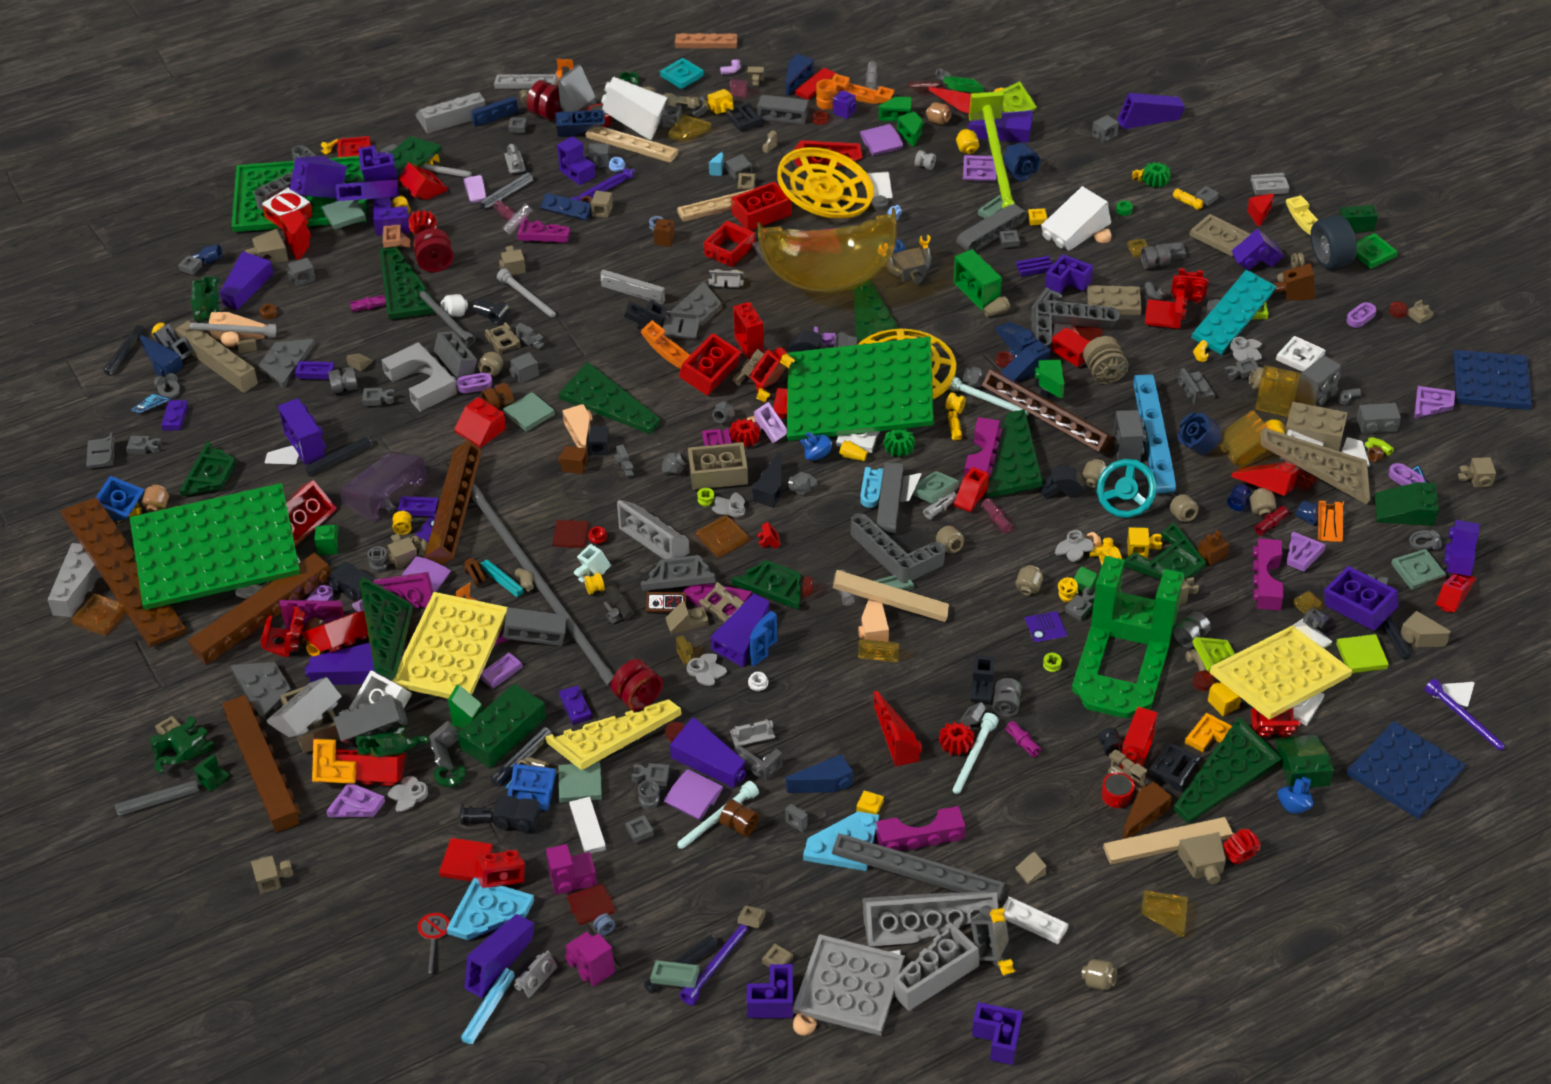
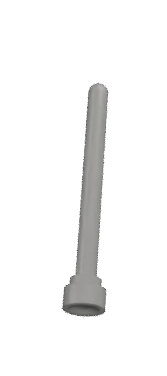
M424 164L421 167L431 172L466 178L472 176L470 171Z
M503 268L498 272L497 279L500 282L511 285L549 317H555L556 313L515 281L510 271Z
M191 323L189 325L192 330L264 334L267 338L276 337V324H268V326L265 325L264 327Z

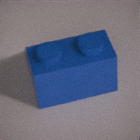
M110 476L96 497L113 522L127 519L144 494L145 489Z

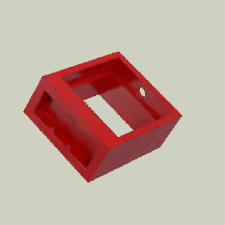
M726 221L704 241V255L733 267L753 248L752 243L755 242V232ZM726 239L739 244L731 252L719 247Z
M750 302L733 306L734 339L746 358L751 359L757 349L764 353V326L759 315Z
M1137 707L1123 742L1122 754L1126 756L1125 759L1134 762V765L1138 763L1143 767L1154 739L1158 712ZM1120 763V768L1124 769V766Z

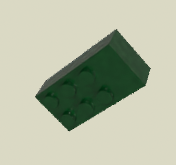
M514 683L458 732L460 749L491 769L546 719L544 702Z

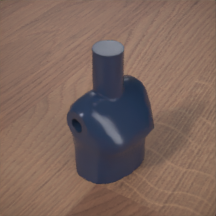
M220 244L205 246L200 253L190 256L201 259L203 263L212 264L215 260L222 258L223 250Z
M1304 500L1300 504L1296 516L1311 525L1317 524L1318 504Z

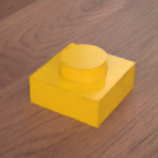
M1045 208L1028 209L1030 225H1042L1047 220Z
M863 791L856 806V811L878 815L884 802V796Z

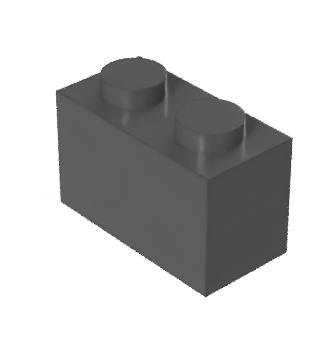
M1396 403L1359 405L1357 422L1361 433L1398 431L1401 417Z

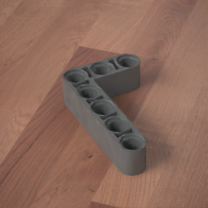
M297 145L292 148L294 164L296 158L316 156L303 145ZM293 171L254 191L258 209L263 210V202L287 188L290 189Z
M1040 300L1036 303L1031 314L1032 334L1038 341L1044 342V345L1048 348L1052 342V323L1111 329L1118 321L1120 313L1116 308L1108 306Z
M857 513L851 517V536L892 575H896L900 582L917 579L944 565V544L933 542L907 554L865 514Z

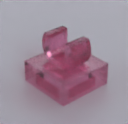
M731 79L730 93L734 96L746 97L748 81Z

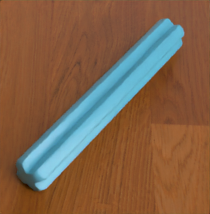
M505 968L501 972L461 1037L464 1043L472 1044L513 980L514 972Z

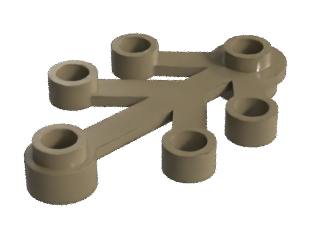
M643 87L644 89L652 91L654 93L656 91V89L653 87ZM671 93L659 94L667 97V105L676 106V103L687 104V107L690 108L700 106L699 98L677 97Z

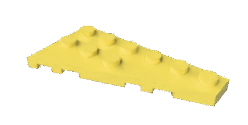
M665 700L645 706L643 711L637 713L633 711L625 712L626 716L617 719L615 716L585 724L583 729L577 731L569 729L563 731L564 734L554 737L553 734L546 736V741L580 770H583L682 715L681 708L670 700Z

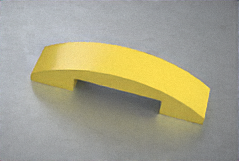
M1302 196L1286 199V204L1293 218L1310 235L1312 225L1318 219L1309 211V203Z

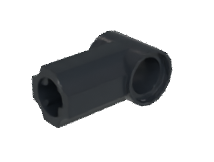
M477 298L473 306V312L487 316L492 323L498 325L510 313V308L504 302L495 304Z

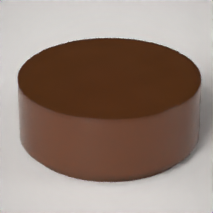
M265 304L259 309L261 318L265 320L273 319L278 314L277 308L273 304Z

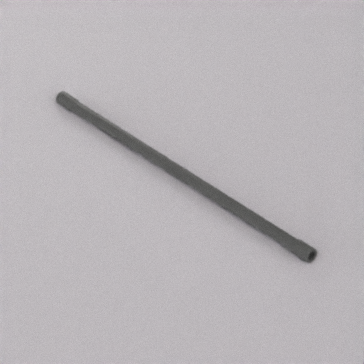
M473 484L470 495L473 501L483 511L524 570L530 571L533 574L534 584L555 613L566 615L565 627L599 672L607 687L611 688L610 685L614 677L612 671L607 668L485 500L482 492Z

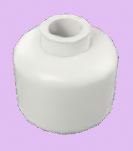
M460 294L447 295L441 301V308L450 317H461L468 309V303Z

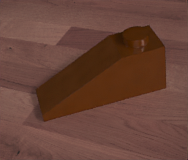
M1154 781L1148 786H1143L1138 791L1125 823L1122 839L1134 837L1170 810L1172 796Z

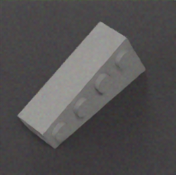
M71 544L48 597V603L54 616L72 617L85 600V595L95 587L94 583L97 579L102 578L81 544Z
M950 922L946 926V930L941 935L938 934L933 939V943L919 953L920 956L915 962L911 961L894 979L895 998L910 1011L979 967V948Z

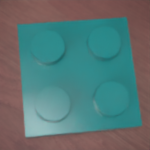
M681 58L662 69L660 76L683 89L703 77L704 70Z

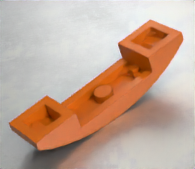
M834 74L832 78L837 84V91L839 93L841 91L855 95V100L861 102L885 103L891 100L895 92L893 89L879 86L878 90H873L849 83V77Z
M651 321L641 330L642 335L663 358L681 369L682 363L690 354L664 335L666 331L654 321Z

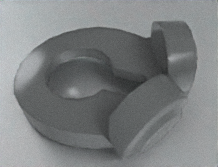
M169 373L166 377L158 376L155 379L154 385L157 387L159 395L171 398L172 400L180 393V387L177 382L178 377L175 374ZM166 384L174 388L172 392H164Z
M1432 529L1430 531L1415 532L1409 539L1411 547L1416 550L1433 548V551H1439L1442 546L1440 535ZM1420 538H1432L1431 541H1427L1423 545L1416 544V541Z

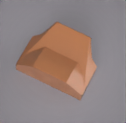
M400 225L383 227L384 248H410V238L402 232Z

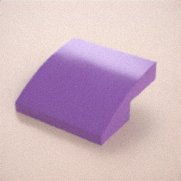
M890 124L860 131L865 146L869 147L872 156L903 148L900 137Z
M964 155L963 180L996 181L993 156Z
M416 556L402 575L429 572L433 592H437L450 575L451 570L434 561Z
M687 769L671 788L664 802L701 821L710 804H715L724 787Z

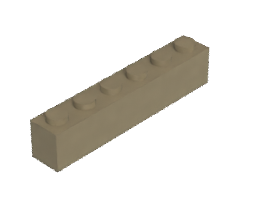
M190 321L174 329L178 338L185 336L194 349L191 355L243 393L258 384L255 369L204 331L190 329Z

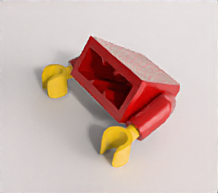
M779 347L775 351L766 350L749 375L756 385L758 393L756 399L766 403L767 397L769 398L770 393L766 392L765 386L776 383L785 369L789 368L790 364L795 361L788 355L785 349Z

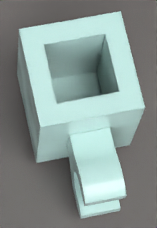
M590 544L577 556L582 566L577 568L574 574L580 577L578 580L584 584V576H590V574L594 576L597 572L602 575L611 564L600 549Z

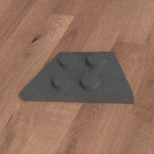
M702 282L671 311L700 314L701 321L699 327H702L722 309V305L707 284Z
M314 339L275 342L260 362V371L267 374L271 380L279 382L281 388H285L295 374L298 362L304 361L314 347Z
M699 555L670 558L659 561L656 568L649 573L650 578L647 581L641 582L642 591L670 589L681 586L716 583L715 574L709 571V567L706 563H703Z
M275 662L230 666L232 673L248 700L253 702L261 722L267 719L266 715L272 709L276 710L282 702L280 695L291 692L290 686Z

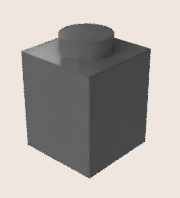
M530 353L510 360V373L519 383L539 376L538 362Z

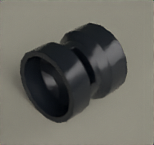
M1106 728L1099 733L1098 739L1104 745L1103 750L1107 756L1115 749L1122 752L1123 742L1119 739V733L1116 728Z

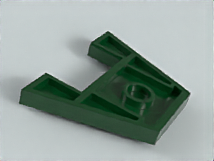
M1175 522L1161 532L1162 538L1172 544L1169 548L1152 561L1147 560L1135 551L1124 562V567L1159 580L1162 578L1164 569L1184 573L1183 579L1185 581L1195 576L1206 565V561Z

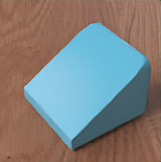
M719 153L709 162L710 175H722L724 167L723 153Z

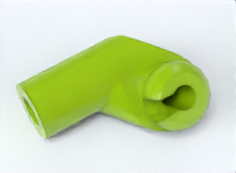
M1374 437L1368 438V441L1365 442V446L1368 449L1375 446L1380 447L1387 456L1391 455L1394 451V448L1385 441Z

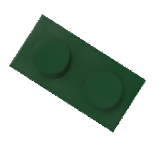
M1374 205L1340 207L1339 215L1343 216L1350 223L1354 233L1375 232L1378 214Z

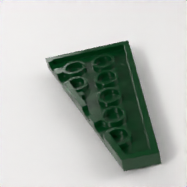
M398 248L379 249L388 320L436 313L420 297L421 291H425L428 294L426 287L416 273H413L411 266L406 263Z
M870 278L853 282L857 345L875 333L899 329ZM889 335V336H885V337H880V338L875 339L874 341H879V340H881V339H883V338L890 337V336H895V335Z
M589 362L558 393L559 399L576 406L583 404L586 410L650 435L660 424L658 416Z
M1024 409L1006 414L987 490L988 499L1043 486Z
M362 577L359 584L374 671L382 677L393 681L397 675L414 604Z
M1238 716L1221 743L1218 744L1205 762L1201 771L1195 776L1191 785L1175 804L1174 811L1189 824L1280 764L1281 758Z

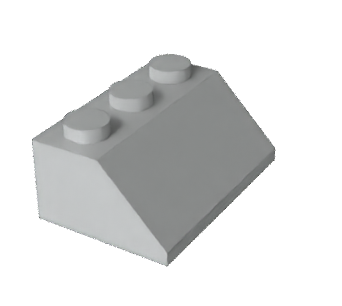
M325 677L309 683L266 721L289 738L296 735L300 737L308 731L307 726L311 723L315 724L323 718L322 713L324 711L333 709L338 704L336 701L342 696L328 678Z

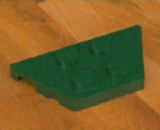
M412 136L408 137L390 152L393 154L398 179L393 180H397L399 186L402 183L399 177L408 163L422 167L443 150L439 144Z
M206 442L179 490L180 495L188 496L222 490L236 465L235 458L225 454L221 449H215L212 443Z
M765 560L759 563L758 566L746 570L745 575L739 578L737 576L732 578V584L797 610L800 608V572Z

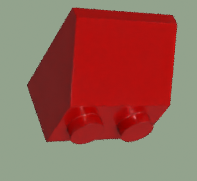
M411 163L407 164L399 177V180L403 183L402 186L411 191V195L417 199L421 197L427 200L448 190L432 172Z
M299 209L280 215L285 242L297 261L302 258L310 246L309 238L311 237L310 231L306 227L308 224L307 217L302 215Z
M478 397L465 406L454 431L481 448L506 429L505 416L502 411Z

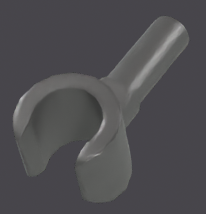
M605 601L603 604L609 611L606 614L607 619L611 623H615L620 619L619 611L617 608L613 609Z

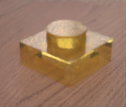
M1145 239L1128 241L1127 247L1132 256L1136 257L1141 256V249L1148 247Z
M1307 591L1295 598L1293 605L1306 615L1307 611L1313 607L1317 610L1320 609L1322 602L1310 591Z
M683 635L676 637L677 653L683 664H687L691 660V654L693 653L691 643L686 642Z

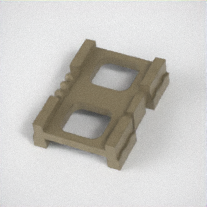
M506 322L497 328L485 330V337L489 343H492L497 354L502 355V351L515 346L521 348L520 340L513 334ZM503 330L505 334L495 336L493 332ZM511 340L512 344L505 347L501 345V342Z
M757 349L752 358L746 360L742 369L732 379L737 386L743 381L745 375H750L764 353Z
M718 582L715 584V588L704 599L701 598L699 601L702 607L716 615L723 623L731 617L722 612L728 604H732L737 608L735 612L744 604L738 597L735 596L733 598L730 593L726 592V588ZM714 593L722 597L716 605L708 601Z
M1115 749L1109 755L1111 767L1108 769V773L1118 772L1128 775L1134 781V790L1138 792L1145 786L1144 779L1147 769L1138 763L1134 765V762L1125 759L1126 756ZM1115 762L1118 764L1121 763L1124 766V769L1118 767L1115 764ZM1132 773L1141 778V780L1134 778Z

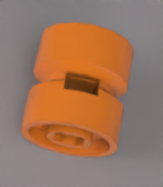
M830 79L819 81L816 85L817 106L825 110L834 108V98L837 94L836 82Z

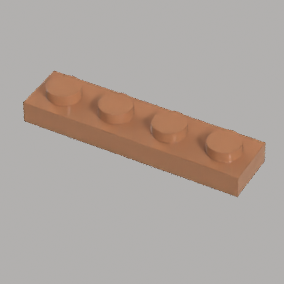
M676 34L675 48H737V34Z

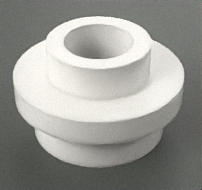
M755 672L750 676L748 685L752 690L762 691L768 686V678L762 672Z

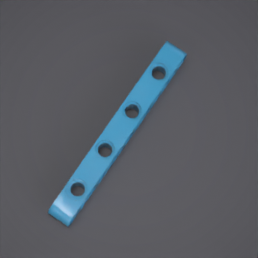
M1153 374L1134 375V391L1139 416L1143 418L1142 430L1146 431L1145 447L1149 467L1154 474L1157 484L1156 494L1175 493V476Z

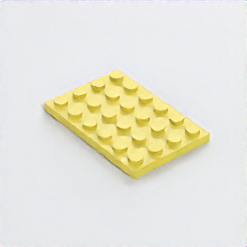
M434 592L399 663L397 675L392 682L407 690L449 698L455 686L461 685L472 695L504 625L507 607Z
M1292 625L1211 666L1209 673L1270 720L1349 678L1353 670Z

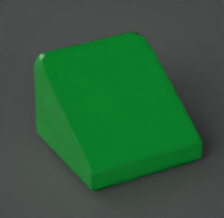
M1080 567L1074 577L1078 585V592L1083 593V590L1087 587L1091 591L1096 585L1097 573Z

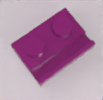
M728 428L722 431L720 429L702 431L704 446L731 444Z

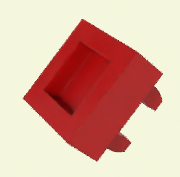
M769 522L763 524V532L757 535L761 540L758 542L759 545L765 548L770 544L774 549L781 546L776 529Z

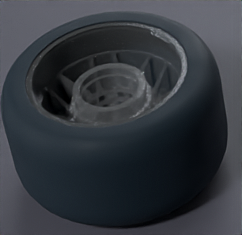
M1332 215L1317 220L1312 225L1310 232L1312 249L1318 262L1323 267L1335 269L1348 265L1355 259L1357 253L1355 234L1350 223L1343 216Z

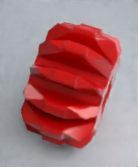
M425 210L412 212L408 220L410 231L417 235L426 229H436V215L432 214L431 211L426 212Z
M744 418L743 420L737 419L736 423H732L729 434L732 443L743 442L746 448L748 445L753 447L754 443H758L761 430L757 422Z
M954 721L952 725L946 723L945 728H941L939 743L942 746L943 752L949 751L950 756L953 753H957L960 756L961 752L967 754L969 749H972L974 734L970 726H964L963 722L956 724Z
M1241 829L1231 837H1228V840L1223 844V851L1225 856L1234 864L1244 863L1246 860H1250L1252 856H1255V853L1260 849L1261 843L1252 831Z

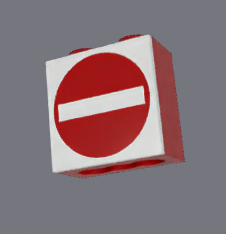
M289 188L262 203L265 218L281 229L280 215L299 209L301 214L305 215L307 219L312 217L310 202Z

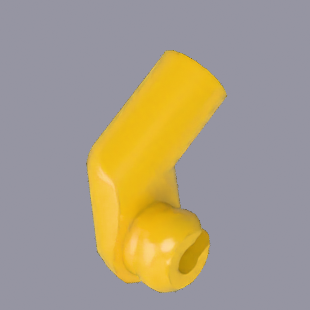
M1202 340L1193 350L1199 362H1205L1208 358V353L1205 354L1208 343L1205 340Z
M1104 538L1101 547H1093V550L1089 551V556L1099 557L1100 551H1108L1111 547H1114L1113 539Z

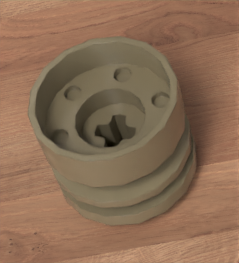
M1098 337L1089 342L1083 350V358L1094 380L1099 384L1114 383L1126 374L1129 364L1118 342L1113 337Z

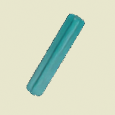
M487 559L481 562V569L514 596L519 597L523 594V587Z

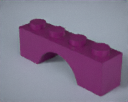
M978 417L974 431V443L983 450L979 453L968 455L964 477L972 467L988 472L991 478L993 470L991 464L994 465L996 458L994 452H997L999 446L997 439H1000L1002 434V428H999V420Z
M1258 538L1257 546H1253L1252 557L1256 558L1253 561V572H1256L1253 576V586H1256V589L1253 591V600L1256 601L1257 609L1281 610L1283 583L1273 579L1268 572L1280 567L1282 540Z
M959 806L938 810L935 820L924 827L907 826L900 822L897 817L876 821V837L880 846L897 851L914 850L919 847L935 846L940 843L956 842L965 839V823Z

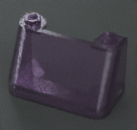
M398 452L385 454L381 459L342 487V502L371 522H375L380 518V515L377 514L380 506L382 508L386 506L384 500L406 482L412 485L416 483L419 486L427 482L424 460L413 454Z

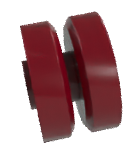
M544 80L536 81L532 85L527 97L528 111L548 120L556 119V112H561L559 86Z
M431 228L420 232L415 237L413 247L417 264L421 269L426 272L435 273L447 269L452 264L454 254L450 238L446 232L441 229Z
M634 659L625 663L616 672L610 687L612 693L622 700L631 711L637 712L644 710L645 706L651 705L657 699L663 687V679L654 670H651L642 659Z

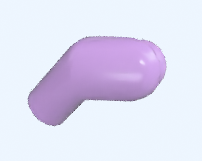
M732 60V66L720 67L721 75L737 72L741 67L740 61Z

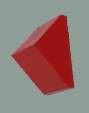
M1272 193L1249 198L1247 212L1257 226H1261L1272 208L1274 198Z

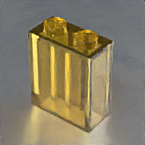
M1265 365L1260 379L1255 409L1289 417L1292 402H1296L1301 373Z
M1251 410L1221 432L1223 439L1218 443V446L1223 453L1228 452L1229 455L1227 456L1233 464L1237 463L1240 468L1244 467L1268 450L1261 446V431L1263 428L1269 429V427L1254 410Z

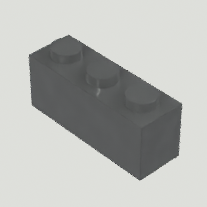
M761 95L758 103V116H761L764 120L805 124L808 116V100Z
M438 332L434 351L453 375L458 379L462 376L474 374L477 359L455 332Z
M507 607L503 638L562 646L565 635L566 615Z

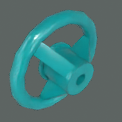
M1121 459L1112 462L1103 470L1098 479L1097 495L1099 502L1107 512L1116 517L1132 518L1139 516L1150 508L1156 497L1157 484L1154 474L1147 465L1138 460ZM1127 466L1125 477L1117 481L1115 489L1104 492L1105 481L1109 474L1117 468ZM1135 468L1141 470L1147 477L1149 493L1146 499L1138 493V485L1134 480ZM1115 498L1124 500L1134 499L1140 506L1129 511L1119 510L1113 507L1108 500Z

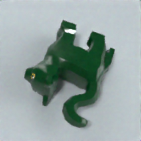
M204 276L202 280L196 279L192 281L190 303L193 309L194 320L197 323H205L204 319H210L211 313L220 312L217 305L219 277Z
M192 716L187 718L185 724L174 727L165 734L154 735L150 738L151 748L155 753L154 759L156 762L154 768L158 773L164 772L162 766L165 764L177 765L215 749L213 741H205L207 730L203 727L197 730L194 725L196 720ZM169 748H172L177 753L176 757L162 756Z
M400 726L387 732L369 736H357L356 745H358V754L368 755L371 753V756L382 757L400 755L407 748L416 746V744L429 743L430 739L428 736H413L407 739L403 735L405 727Z

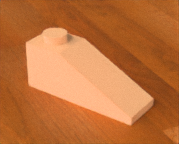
M229 312L211 313L209 324L265 326V324ZM210 331L213 339L221 340L223 332ZM236 332L239 340L248 338L265 339L264 334Z
M583 404L563 410L564 424L577 447L586 448L588 454L590 421H592L591 412L586 410Z
M871 599L867 602L862 616V624L858 627L859 637L864 639L865 646L889 642V628L883 605Z

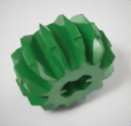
M1153 162L1144 167L1143 182L1147 183V186L1160 188L1169 183L1171 178L1170 168L1166 164Z
M907 428L886 432L884 448L887 453H891L892 457L898 455L899 458L901 455L907 457L908 453H912L915 445L912 432H908Z

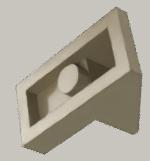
M684 601L666 617L670 634L709 626L704 607L687 610Z

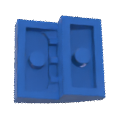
M772 611L757 623L751 633L750 658L752 666L768 657V648L777 642V615Z
M514 764L508 796L518 799L528 798L540 802L541 810L548 811L556 769Z

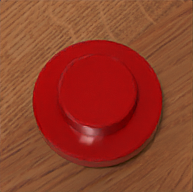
M596 526L590 530L588 537L590 542L601 544L607 540L608 535L603 527Z

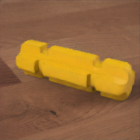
M1175 189L1173 193L1174 198L1194 206L1198 210L1204 204L1202 200L1196 199V197L1182 192L1180 189Z
M949 411L947 419L952 439L960 441L962 439V432L957 412Z

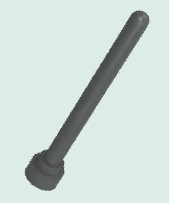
M425 291L420 292V297L459 335L460 340L466 347L471 346L475 342V337L470 332L464 331Z

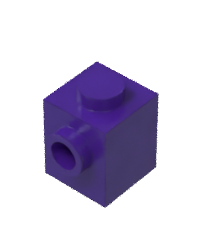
M841 91L834 98V115L848 119L856 109L855 95Z

